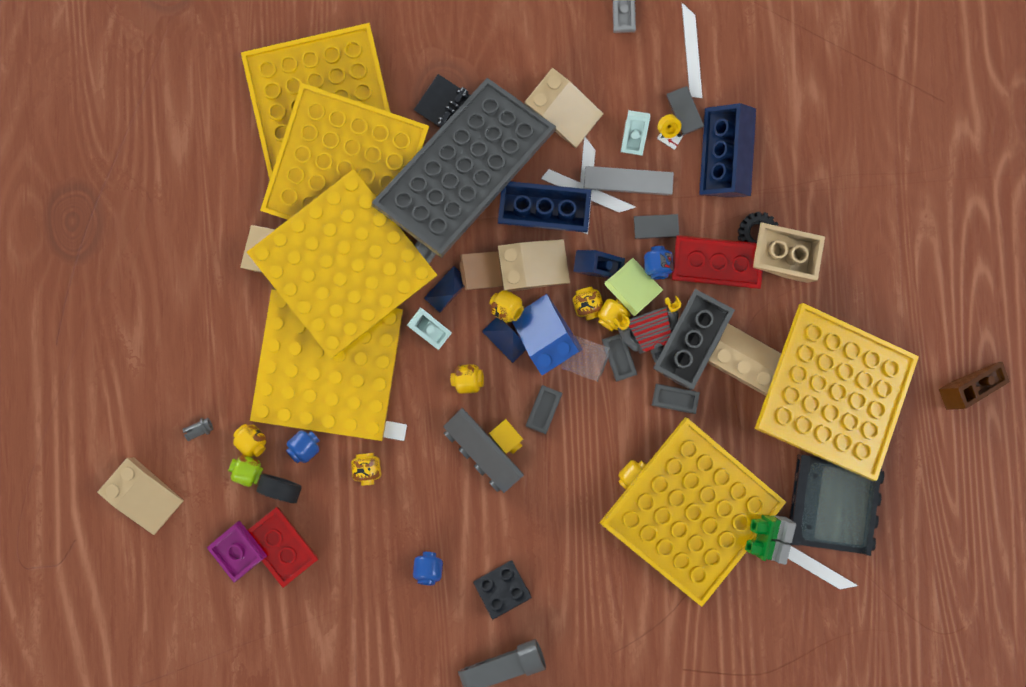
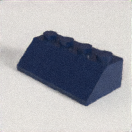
M742 103L705 108L699 195L731 198L751 196L756 108Z
M510 181L501 191L498 224L588 233L592 190Z

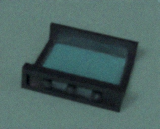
M797 454L789 519L796 523L792 543L789 544L871 556V552L876 547V538H873L874 529H877L879 523V516L876 515L877 506H880L882 495L879 493L880 484H883L884 481L882 467L877 481H872L820 457Z

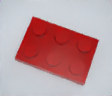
M279 507L274 508L247 530L267 555L262 562L282 588L319 560Z

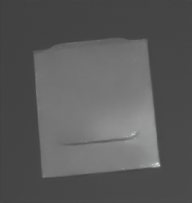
M575 336L583 350L563 362L561 369L598 382L607 363L610 348Z

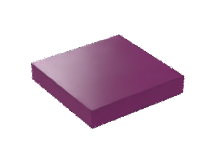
M240 521L236 522L207 547L234 583L267 557Z

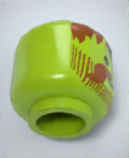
M242 454L238 460L233 458L228 471L232 472L231 480L233 482L251 487L253 483L257 484L263 468L260 467L261 462L259 460Z

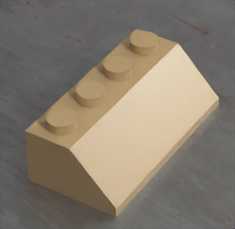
M727 324L708 364L766 396L781 353L734 326Z

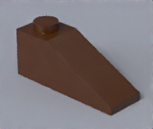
M998 362L948 383L940 388L939 392L946 410L967 409L1010 381L1003 362Z

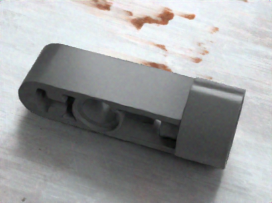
M534 639L517 645L516 650L459 670L458 674L463 687H489L525 673L529 676L546 670V663L540 645Z

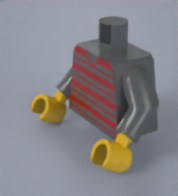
M675 296L676 301L671 304L669 297H667L665 303L668 309L663 307L629 319L622 313L623 320L621 322L614 318L613 322L618 326L622 342L640 354L651 351L653 360L656 363L663 350V346L666 345L678 322V309L681 307L679 298Z

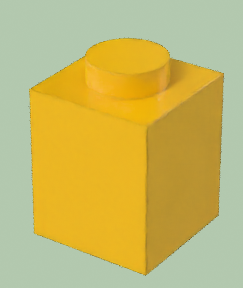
M506 419L489 433L506 454L509 451L514 454L523 446L520 443L523 440L522 437Z

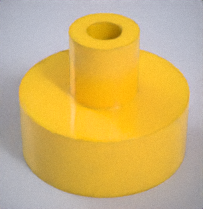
M671 114L662 117L658 123V131L665 138H673L681 130V122Z

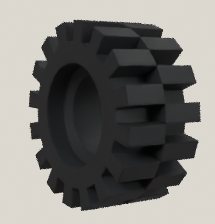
M766 212L751 213L739 225L740 227L737 231L739 233L738 241L757 243L750 235L752 226L760 225V223L775 226L779 224L773 220V216H768Z

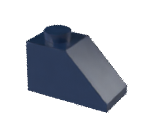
M576 250L573 272L609 279L624 266L625 258L597 250Z

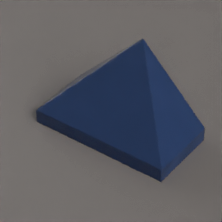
M453 266L424 297L439 313L465 287L462 283L461 272Z
M497 317L482 331L512 363L526 351L520 337L504 321Z

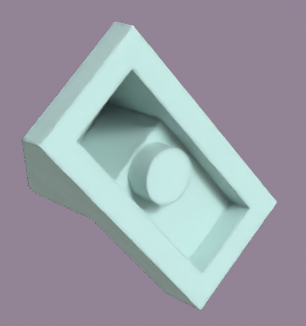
M628 110L621 152L643 155L650 121L649 113Z
M421 307L407 324L409 328L438 350L452 334L450 330Z

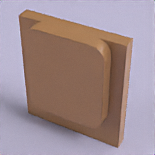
M498 251L460 255V270L465 290L503 286Z

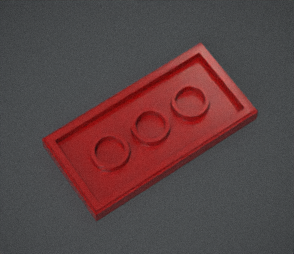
M676 235L672 280L761 289L763 270L753 267L757 243Z

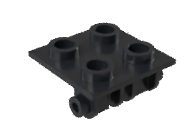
M438 74L414 111L441 128L471 95L468 94L469 91L465 88H459Z
M512 560L473 581L492 620L532 598Z

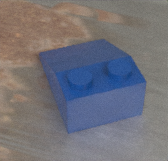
M545 294L524 308L520 318L517 321H512L531 360L541 375L548 373L583 350L548 294Z

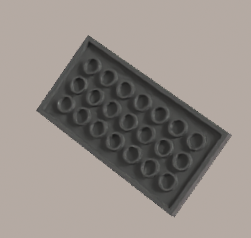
M486 78L374 199L372 206L442 258L556 131V126L496 83Z

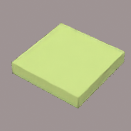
M634 258L604 283L633 316L637 315L663 291L651 279V276L645 273V270Z

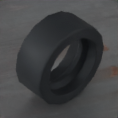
M261 474L256 492L280 501L297 503L302 486L283 478Z

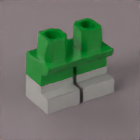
M762 515L761 519H752L750 528L753 533H757L756 540L749 539L746 542L745 550L763 561L772 560L780 564H787L791 548L789 543H792L796 523L783 516Z

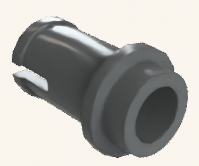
M201 418L199 422L183 428V433H187L184 436L187 441H191L205 433L207 435L210 434V431L213 430V425L209 418Z

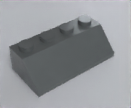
M694 289L653 369L679 385L693 390L735 309Z
M463 408L443 426L446 429L444 435L452 443L455 440L461 446L458 450L466 459L471 457L476 462L474 467L482 476L486 473L491 478L489 484L497 492L502 490L505 493L524 476L521 470Z

